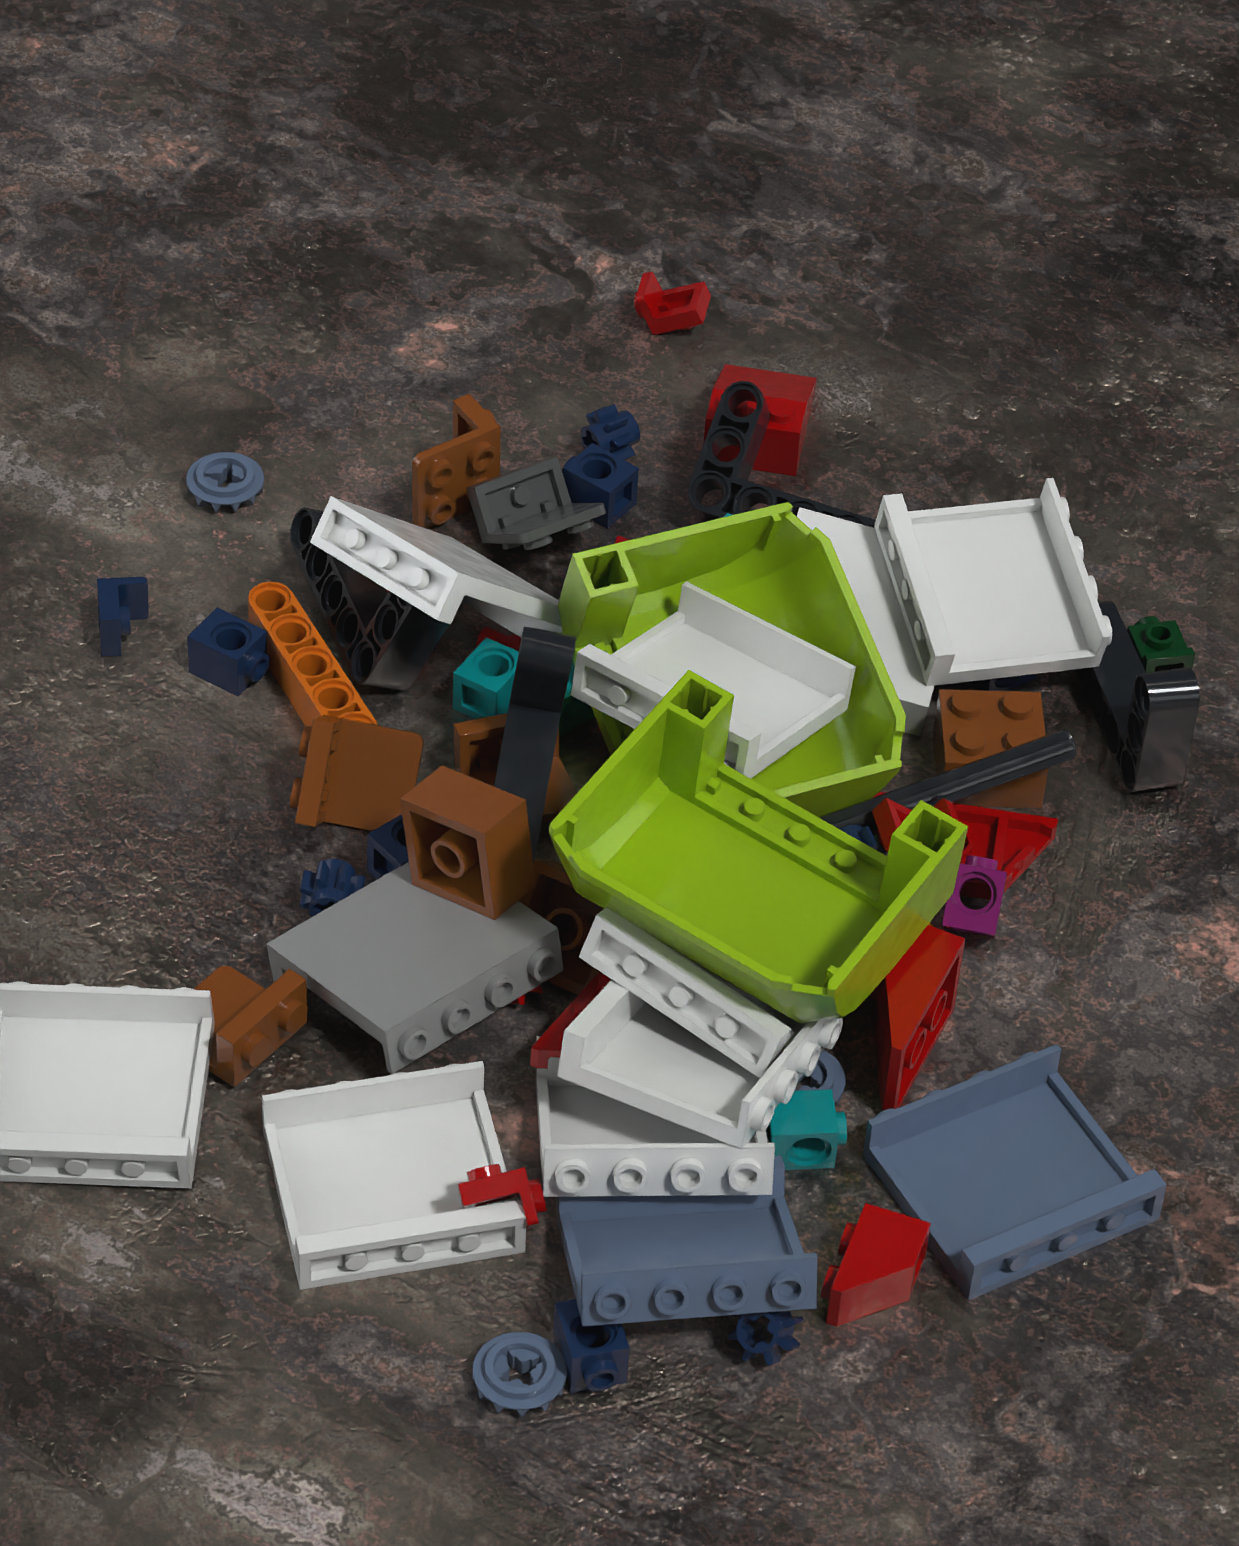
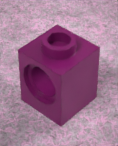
M967 855L965 864L960 863L953 894L946 902L942 922L943 928L996 937L1007 872L997 870V860ZM974 880L984 882L991 890L989 903L984 908L978 910L967 908L960 900V892L963 886Z

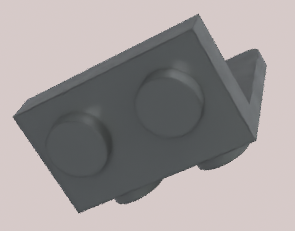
M548 457L466 487L482 542L501 543L504 550L522 545L524 550H530L547 545L552 542L551 534L565 530L566 534L587 530L594 526L593 518L606 513L603 503H571L558 457Z

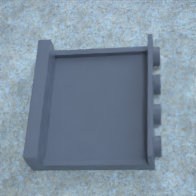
M1057 1044L1038 1052L1025 1053L1016 1061L994 1070L980 1071L969 1080L947 1089L933 1090L921 1099L897 1109H886L867 1122L863 1151L864 1158L907 1216L931 1223L928 1246L968 1301L1157 1221L1160 1218L1167 1184L1155 1169L1137 1175L1057 1072L1061 1049Z
M781 1155L774 1156L772 1195L556 1197L557 1225L582 1326L816 1309L817 1255L816 1253L804 1254L784 1198L785 1165Z

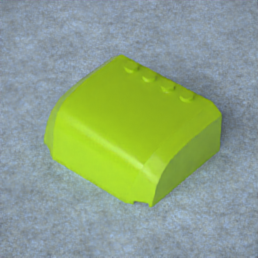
M789 502L572 554L558 602V610L563 634L576 636L572 659L574 665L576 664L577 652L587 645L591 644L611 655L676 613L679 608L682 584L689 582L856 666L848 709L751 778L752 780L813 815L820 817L874 797L900 771L902 766V760H900L902 737L905 732L906 721L904 709L831 540L817 527L811 530L791 512L793 506ZM591 706L609 753L612 755L635 729Z
M688 670L549 824V833L554 848L576 893L604 909H610L663 944L800 1024L844 1017L856 1010L873 992L953 894L968 826L920 800L892 834L888 856L880 853L725 765L724 760L734 695Z

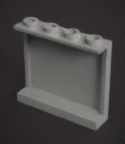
M409 861L266 943L273 982L289 968L304 977L308 989L383 1044L387 1071L391 1074L564 970L559 931L549 921L519 901L496 920L488 918L412 885Z

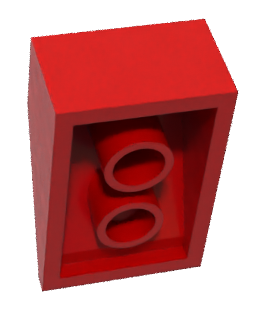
M725 364L712 390L705 419L704 442L725 389L735 382H751L762 392L770 411L769 424L752 470L796 476L817 378ZM753 401L742 402L735 409L734 415L738 417L749 416L754 412L757 403ZM736 445L726 446L719 453L718 460L724 462L732 461L740 453V447Z
M927 925L898 963L870 994V999L877 1002L874 1017V1034L881 1112L886 1109L901 1107L954 1011L965 938L931 925Z

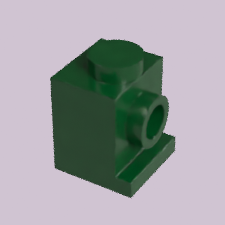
M1147 616L1138 620L1134 625L1128 626L1127 632L1146 673L1155 672V667L1167 665L1169 670L1185 667L1193 668L1195 652L1192 647H1187L1176 620L1161 622L1157 617Z

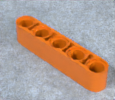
M264 582L254 586L248 595V621L267 631V654L270 658L268 668L304 725L312 727L313 719L322 715L377 725L375 718L293 592L286 585L279 582Z

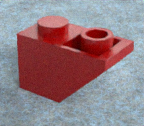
M865 1203L857 1224L847 1222L838 1249V1255L844 1256L840 1267L831 1264L823 1282L821 1298L829 1300L826 1324L838 1327L909 1301L926 1257L931 1223Z

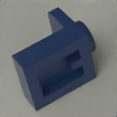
M146 577L97 579L101 657L121 656V635H131L130 620H142L149 617L148 580Z

